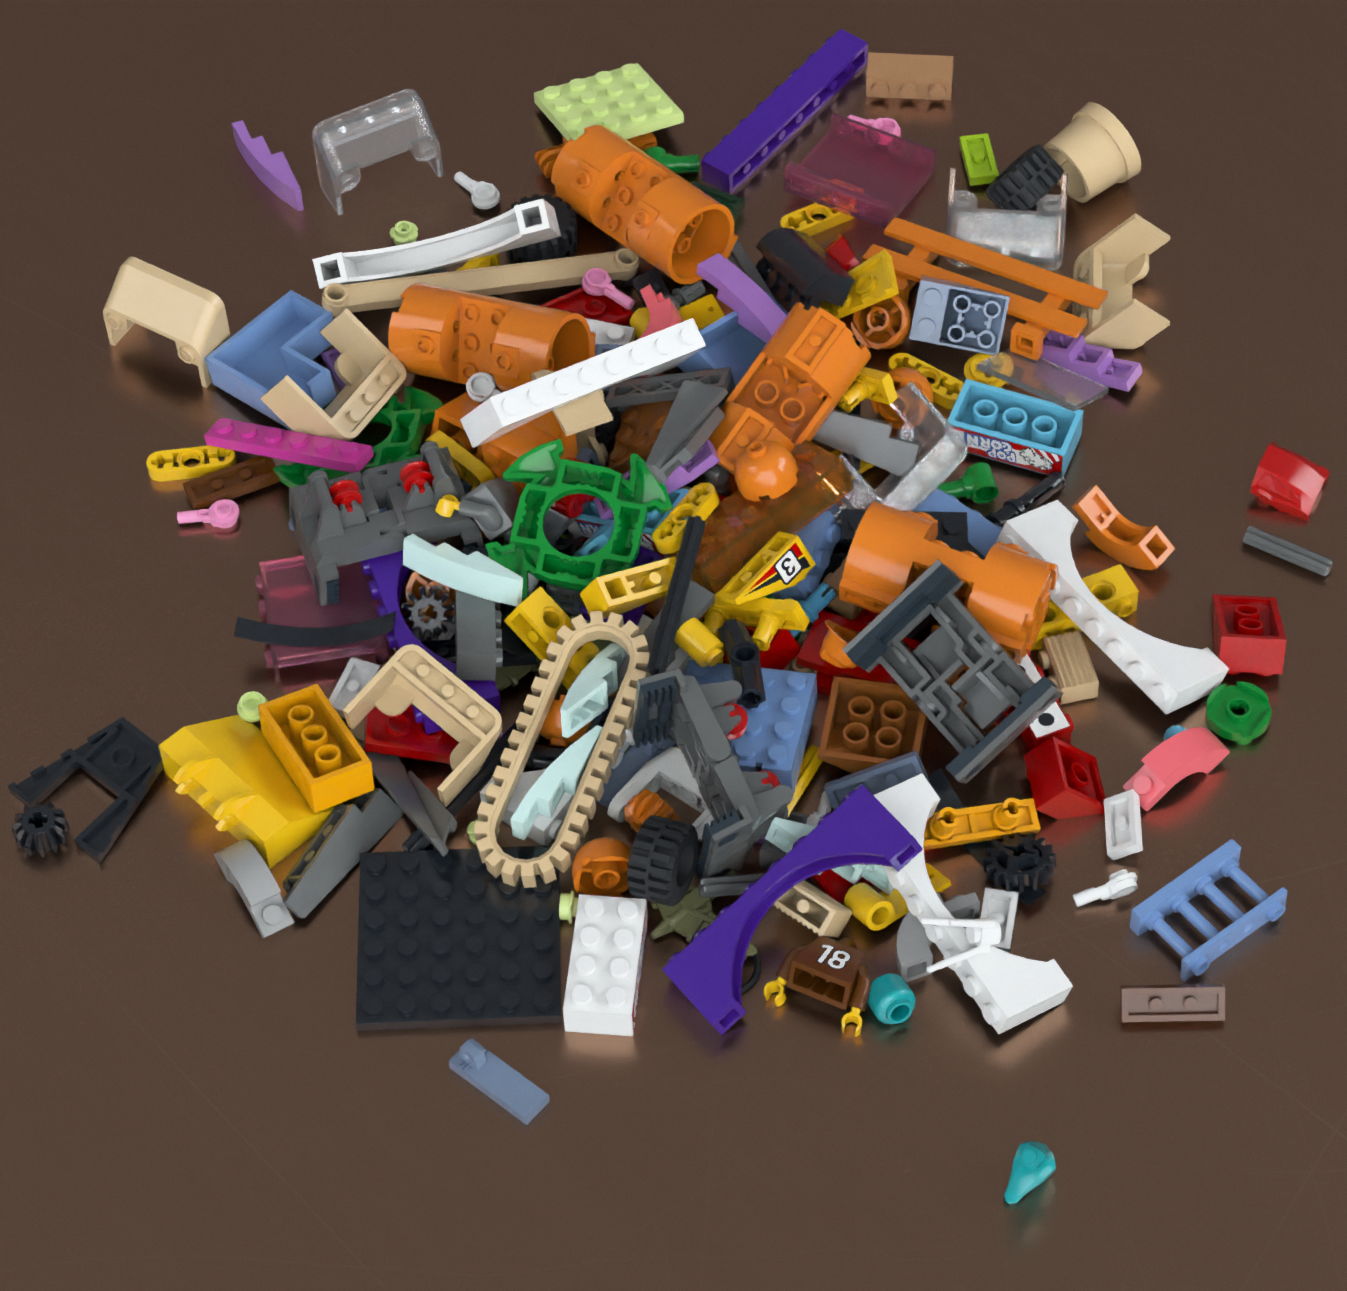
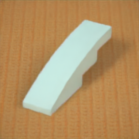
M414 534L404 538V566L431 580L483 599L516 607L522 603L523 577L480 552L475 551L467 556L445 542L435 547Z
M612 642L597 654L581 671L568 690L560 708L562 737L569 738L608 709V696L618 689L617 670L627 656V652L619 644Z
M596 725L571 744L547 767L529 789L510 819L512 835L514 837L525 840L539 814L551 818L565 792L575 795L603 727Z
M775 817L765 839L784 852L789 853L799 838L807 836L816 827ZM857 864L831 869L853 885H856L860 878L863 877L888 895L895 889L890 884L888 875L881 865Z

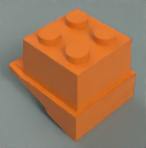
M550 411L495 440L482 444L484 464L491 470L495 479L503 477V472L520 456L539 445L561 439L564 448V455L560 460L568 457L576 458L578 455L576 433L566 436L554 413ZM512 482L520 496L527 483Z

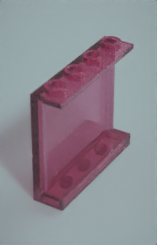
M833 113L831 115L830 130L800 164L791 161L785 167L784 191L886 228L894 217L898 218L934 174L937 150Z
M303 555L259 562L261 575H255L257 593L264 596V599L258 600L261 619L267 618L268 624L292 627H335L379 618L376 606L380 605L378 599L372 600L368 587V582L371 581L369 575H363L360 562L337 567L339 573V603L320 606ZM385 634L368 640L337 646L295 647L270 644V649L265 650L267 669L274 668L276 680H281L279 671L281 667L375 653L377 664H385L389 661Z

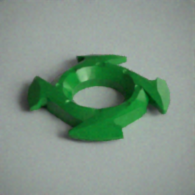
M410 386L404 388L405 403L398 402L397 397L392 395L368 423L389 425L392 428L391 432L384 441L372 447L374 456L360 471L361 475L369 468L421 456V454L416 455L420 448L426 425L434 421L435 410L443 406L441 401L426 391ZM298 462L292 465L282 464L273 468L280 481L290 488L308 484L309 475L318 470L324 471L327 474L328 480L351 474L350 472Z
M561 439L539 445L520 456L503 472V479L505 481L525 482L527 484L520 495L510 536V544L501 546L496 541L485 544L490 559L523 577V601L528 597L529 573L550 585L582 592L597 577L632 568L639 553L648 512L657 510L663 514L673 509L665 485L658 482L646 467V462L639 455L632 453L630 456L631 471L629 482L622 477V473L607 467L566 459L560 460L564 455V448ZM588 494L602 500L613 514L615 525L610 540L602 549L591 555L581 557L565 555L553 548L545 537L543 524L548 510L556 501L567 495Z

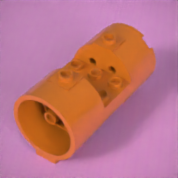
M602 125L587 127L584 129L585 133L575 141L570 139L560 151L551 175V183L555 185L556 190L555 197L562 198L563 203H569L571 209L610 235L675 282L687 285L702 280L703 278L696 274L698 264L717 253L728 260L738 239V236L734 234V219L730 210L611 129Z
M424 283L412 284L401 294L400 297L403 302L398 312H392L389 324V351L404 365L407 373L467 384L468 379L473 374L485 372L494 378L497 384L496 389L501 392H506L531 382V374L543 369L556 372L595 357L596 333L590 331L587 320L578 313Z
M801 302L795 303L720 407L725 417L709 436L708 440L713 444L720 459V462L717 464L729 471V492L739 498L744 497L737 487L734 474L735 461L738 455L752 442L770 440L784 445L797 461L871 358V353L866 345L861 344L858 346L856 344V340L852 337L854 333L846 327V324L821 307L818 309L811 306L809 310L803 309L804 305ZM769 495L758 496L760 501L757 502L765 505L770 499Z
M874 501L861 519L851 543L843 576L839 584V599L880 614L939 559L951 568L964 582L954 594L996 639L1005 652L1016 663L1021 664L1023 657L1027 654V650L1032 649L1047 615L1051 596L1049 589H1055L1058 565L1028 555V552L1016 544L1009 543L1006 545L1001 542L995 543L985 559L982 560L971 551L960 552L951 549L946 543L936 540L938 520H935L931 515L924 512L915 513L909 510L905 512Z

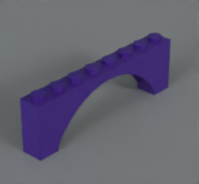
M435 541V542H432V543H430V544H431V545H435V544H438V543H437V541ZM403 550L360 561L363 575H369L371 581L368 582L372 600L378 599L380 604L376 606L378 617L396 611L393 630L385 633L389 648H396V651H398L401 647L409 644L420 646L456 676V664L440 657L424 646L408 628L400 612L401 592L411 570L403 565ZM461 680L501 714L500 695L494 681ZM412 705L415 721L417 724L422 722L426 734L443 730L417 707Z
M862 784L857 790L850 791L844 797L842 804L832 813L824 815L819 820L817 827L807 836L799 838L789 853L782 859L774 861L763 877L757 882L749 884L737 901L723 908L718 914V918L711 925L698 931L693 937V941L685 949L672 955L662 970L709 1023L723 1035L747 1013L742 1007L741 998L742 970L745 955L759 922L783 894L813 875L842 866L857 864L882 865L893 867L899 872L923 849L907 829Z

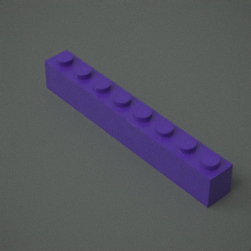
M842 29L833 37H829L816 53H812L799 69H795L782 85L777 86L764 102H760L747 118L742 119L729 135H725L711 152H707L701 161L702 180L731 195L867 65L868 43Z

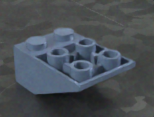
M922 276L909 339L998 356L1010 296L953 281Z

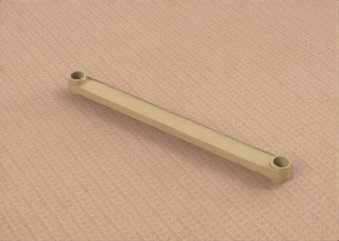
M622 248L614 252L341 285L333 283L326 286L322 293V307L332 312L333 317H337L346 308L353 313L400 307L403 302L400 297L401 294L410 285L415 283H424L490 296L582 284V278L586 272L592 268L604 269L612 280L628 281L635 277L638 272L639 258L630 249Z

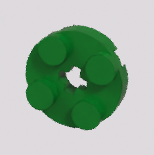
M1237 682V685L1227 687L1226 683L1219 685L1210 693L1207 699L1206 725L1225 739L1235 741L1240 745L1249 744L1252 739L1262 735L1270 724L1272 710L1268 703L1269 698L1262 689L1248 682ZM1243 708L1244 715H1236L1231 709L1238 710Z

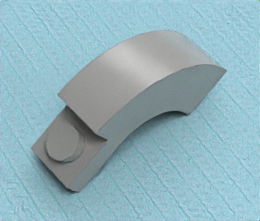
M242 839L213 853L227 882L234 885L245 902L263 939L294 924L286 905L283 903L280 895L281 890L261 855L247 839Z
M936 892L942 904L955 919H979L980 901L975 892L967 895H956L946 902H943L939 892ZM910 911L901 922L896 942L897 974L904 978L906 982L932 974V972L928 973L926 968L933 965V954L929 948L932 942L928 939L925 928L919 919L912 915Z

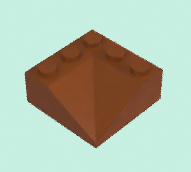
M674 400L638 404L635 407L632 405L622 413L621 425L615 436L616 442L609 457L611 460L608 468L622 473L623 476L631 469L630 456L632 453L639 455L646 462Z
M834 676L818 759L851 773L917 750L921 759L928 717L898 684Z

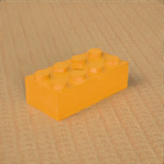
M318 684L258 705L262 735L314 813L375 790L370 759Z

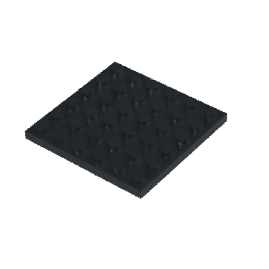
M552 845L500 848L504 853L513 858L527 860L541 856ZM477 848L448 849V853L444 857L438 850H419L415 853H409L408 851L360 853L356 994L357 1031L562 1023L561 930L559 918L560 870L554 867L556 880L545 884L539 874L536 875L537 887L524 888L521 876H519L515 887L503 883L501 874L495 878L487 871L486 864L482 863Z

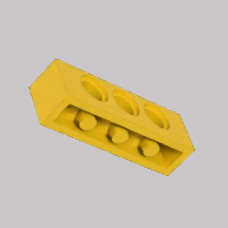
M1121 564L1082 578L1087 588L1097 600L1117 617H1126L1137 610L1139 590ZM1050 599L1047 615L1030 651L1042 649L1045 637L1050 638L1052 635L1074 633L1077 630L1082 632V630Z
M541 586L520 603L504 620L541 661L543 659L548 660L546 651L550 641L558 643L556 637L558 630L563 625L572 630L571 618ZM592 641L587 642L579 647L572 656L561 681L568 690L581 671L601 652ZM617 690L608 696V700L617 692Z

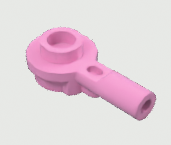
M850 114L846 121L848 126L873 133L875 141L882 144L896 142L901 136V128L891 118L867 120Z
M592 268L586 272L582 278V287L586 293L593 296L606 295L627 310L633 308L635 300L616 289L615 285L611 283L612 278L609 277L604 269Z
M222 499L214 502L209 509L177 512L178 524L203 522L211 523L213 527L229 528L237 522L240 511L234 501Z

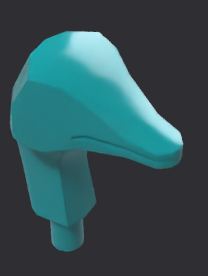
M1034 1140L1019 1145L1013 1160L1009 1183L1004 1193L1007 1203L1017 1204L1023 1196L1043 1183L1056 1170L1054 1155L1046 1144Z

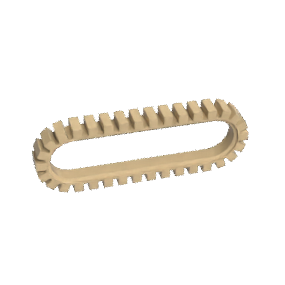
M602 611L590 612L591 623L587 624L581 614L571 619L572 630L565 625L556 633L558 643L550 641L546 651L548 660L543 659L539 667L540 678L535 676L531 685L533 695L528 694L523 704L525 713L520 712L516 720L518 731L512 730L509 736L510 749L505 747L500 757L502 767L497 765L494 771V784L489 783L485 792L487 803L481 801L477 811L479 821H475L474 826L475 842L482 863L486 864L487 871L495 878L501 874L503 883L515 887L519 876H521L524 888L537 887L536 875L539 874L545 884L556 880L554 867L565 873L572 864L570 854L576 855L581 847L580 837L585 838L589 829L588 819H593L597 809L595 800L599 802L604 793L603 783L607 784L612 774L610 765L615 766L619 757L618 747L622 748L627 738L625 729L630 730L632 725L638 679L650 676V673L646 670L650 654L644 634H639V627L631 620L624 625L622 615L611 612L607 622H604ZM598 639L613 641L622 646L629 655L628 669L558 836L551 848L539 857L527 860L513 858L504 853L497 844L498 829L570 660L577 649L587 642Z

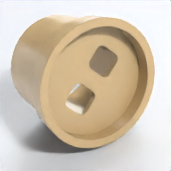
M1094 102L1086 103L1073 115L1072 122L1043 147L1064 170L1061 179L1057 183L1059 187L1072 199L1081 203L1089 201L1116 183H1123L1141 171L1140 154L1129 132L1109 110Z

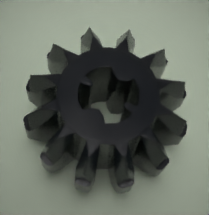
M424 586L419 587L420 599L410 592L408 597L415 603L414 606L408 603H403L401 606L404 610L412 611V614L404 615L403 618L405 622L414 621L408 627L411 632H414L417 627L421 628L418 638L421 640L424 639L426 630H430L432 640L437 639L436 627L446 634L448 629L441 623L442 620L453 623L455 619L450 615L444 614V612L455 609L454 604L442 605L449 595L444 593L439 599L435 598L438 588L435 586L432 587L430 596H426ZM427 604L434 606L433 612L437 611V617H431L429 621L422 620L423 614L419 615V609H425Z
M37 800L35 807L30 808L24 805V813L15 814V824L12 825L13 836L16 838L15 841L20 850L26 849L30 857L39 852L44 858L46 851L51 850L57 853V845L66 844L69 824L66 821L65 813L61 808L55 809V805L52 802L43 807Z

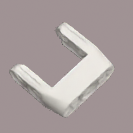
M670 747L648 761L615 795L609 804L607 814L620 823L626 821L623 809L634 795L636 796L645 789L656 793L661 787L702 813L692 824L695 826L698 834L699 857L702 854L705 841L702 837L704 825L706 823L710 825L714 819L699 791L697 781L693 778L681 749Z

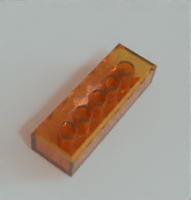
M804 440L790 451L796 460L799 472L796 474L798 478L796 484L788 492L771 500L769 495L758 496L760 501H751L745 499L740 491L737 490L731 496L723 499L705 520L706 525L691 580L716 594L778 531L794 535L850 493L854 486L844 460L812 442ZM678 551L666 554L667 558L674 556L677 558Z

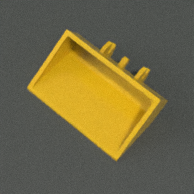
M239 715L184 726L158 745L165 774L178 785L175 791L178 794H188L219 822L215 827L219 831H229L238 841L247 839L261 855L269 869L315 835L336 806L344 805L340 803L314 813L262 735V731L252 722L241 719Z

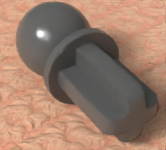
M698 281L693 284H687L680 289H673L672 296L666 295L665 298H670L679 311L680 307L688 305L705 293L703 283Z
M715 464L704 472L706 483L713 484L718 495L728 496L730 489L729 471Z

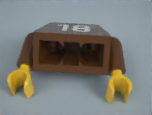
M820 936L811 944L792 948L775 974L778 976L777 980L768 982L764 987L766 1001H768L772 993L779 992L775 998V1004L777 1007L782 1006L786 1001L784 986L787 983L786 987L845 1011L850 1007V1012L846 1013L842 1018L841 1030L844 1033L846 1024L854 1022L857 1024L855 1037H857L862 1030L860 1013L865 1011L871 987L868 968L862 965L864 954L857 949L856 943L849 938H842L837 942L825 936Z

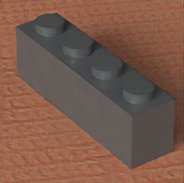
M455 590L456 677L460 680L495 681L496 668H502L503 662L500 603Z

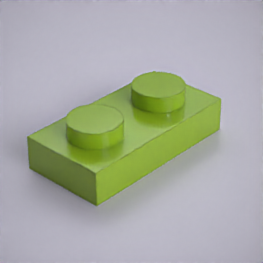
M988 133L960 136L959 146L969 185L992 183L999 173Z

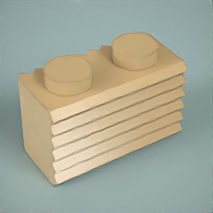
M1077 630L1074 633L1070 632L1062 635L1058 634L1057 636L1052 635L1050 638L1045 637L1043 639L1042 651H1038V660L1042 670L1047 669L1049 674L1047 678L1051 679L1064 693L1059 698L1060 705L1097 697L1099 680L1080 631Z
M805 880L793 886L773 904L776 906V909H781L787 916H792V919H796L798 923L807 926L809 930H813V933H817L819 937L825 936L833 939L839 938L852 915L850 909Z

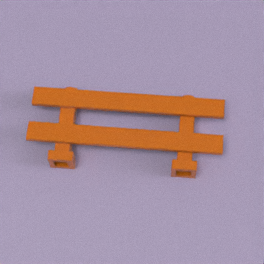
M894 217L884 229V235L914 245L915 247L906 256L872 244L862 256V262H865L883 249L892 256L899 290L898 295L907 303L909 291L917 282L920 283L922 276L953 281L1010 296L1007 314L1027 321L1025 324L1016 322L1012 327L1010 352L1038 361L1043 354V340L1050 330L1077 339L1087 325V319L1064 312L1072 301L1098 310L1108 297V291L897 217ZM940 254L1048 292V294L1039 303L931 264Z

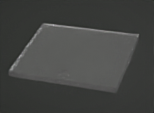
M1010 348L979 362L976 368L1073 412L1092 403L1109 391V387L1040 357L1038 361L1010 352Z

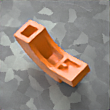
M1097 485L1089 487L1071 506L1088 527L1084 534L1100 550L1122 564L1142 570L1157 569L1175 550V547L1157 525L1144 527L1129 521L1118 512Z

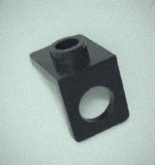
M655 267L621 284L622 288L633 285L644 307H647L640 290L649 284L656 294L662 292L664 296L671 295Z

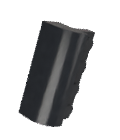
M778 228L762 237L756 248L763 254V257L758 261L756 269L775 300L788 313L797 302H801L804 305L803 309L809 310L811 306L819 308L822 301L843 306L855 280L807 233L791 228Z

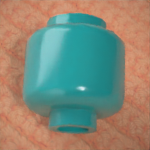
M888 973L875 978L871 982L867 1004L876 1018L884 1024H898L906 1021L911 1016L916 1005V998L904 978L898 974Z

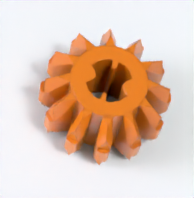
M647 789L640 791L636 796L634 795L623 809L625 820L630 823V828L634 829L637 833L646 819L652 815L679 821L678 815L673 811V807L668 805L666 799L663 800L658 793H652Z

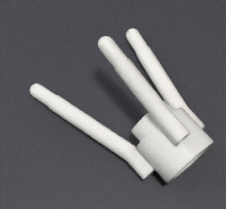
M926 917L920 919L922 924L966 927L968 942L976 945L972 949L928 966L926 968L928 973L978 954L990 953V945L999 944L1001 939V927L995 917L970 920Z

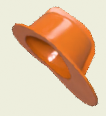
M826 620L825 624L829 630L823 640L819 652L820 657L835 667L842 669L855 668L857 665L852 662L842 649L860 632Z

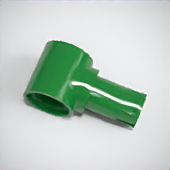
M655 146L644 150L646 154L675 173H699L700 163L698 154L673 156L672 153L666 154L663 148Z
M982 462L969 466L965 470L964 475L960 476L959 480L934 485V491L938 488L957 499L965 497L967 500L972 498L973 502L977 504L989 503L996 499L999 494L990 465Z

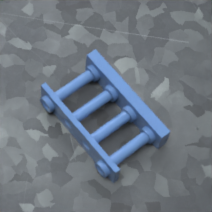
M1233 839L1226 842L1131 911L1129 928L1138 937L1148 929L1150 931L1155 930L1183 958L1180 978L1183 981H1186L1194 974L1196 976L1201 975L1212 961L1266 922L1277 920L1285 912L1288 891L1282 887L1269 896L1239 868L1241 846ZM1223 876L1230 877L1258 905L1244 914L1214 883ZM1198 894H1205L1233 923L1219 932L1189 903V900ZM1172 912H1180L1208 941L1194 950L1164 921V918Z

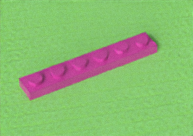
M220 418L204 434L206 444L209 446L350 473L361 471L374 456L370 445L228 418Z

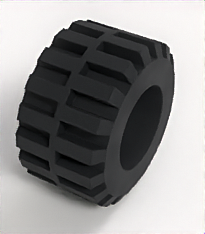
M1039 144L1029 148L999 174L989 185L986 196L1009 221L1017 219L1040 201L1059 182L1064 170Z
M534 194L530 198L526 196L520 198L521 202L511 204V209H513L516 205L544 199L555 208L561 237L506 251L509 259L514 260V264L574 257V252H577L578 248L576 214L571 209L569 203H563L562 198L559 197L551 198L549 194L544 196Z
M656 815L646 819L634 839L628 861L627 879L629 892L633 897L674 907L683 899L691 885L698 860L699 843L695 826Z

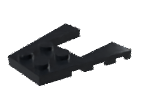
M124 717L88 737V742L75 750L70 748L60 754L61 758L49 766L44 767L42 765L30 772L31 776L16 785L13 782L8 786L13 796L26 806L33 808L37 800L40 803L44 801L80 767L118 798L74 839L77 847L99 864L164 768L159 744Z

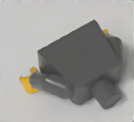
M501 477L484 482L478 487H472L471 491L460 499L461 502L451 494L443 496L438 501L435 512L444 517H452L454 509L458 510L459 515L472 517L489 540L492 541L504 537L506 542L510 544V536L520 496L512 481H505Z

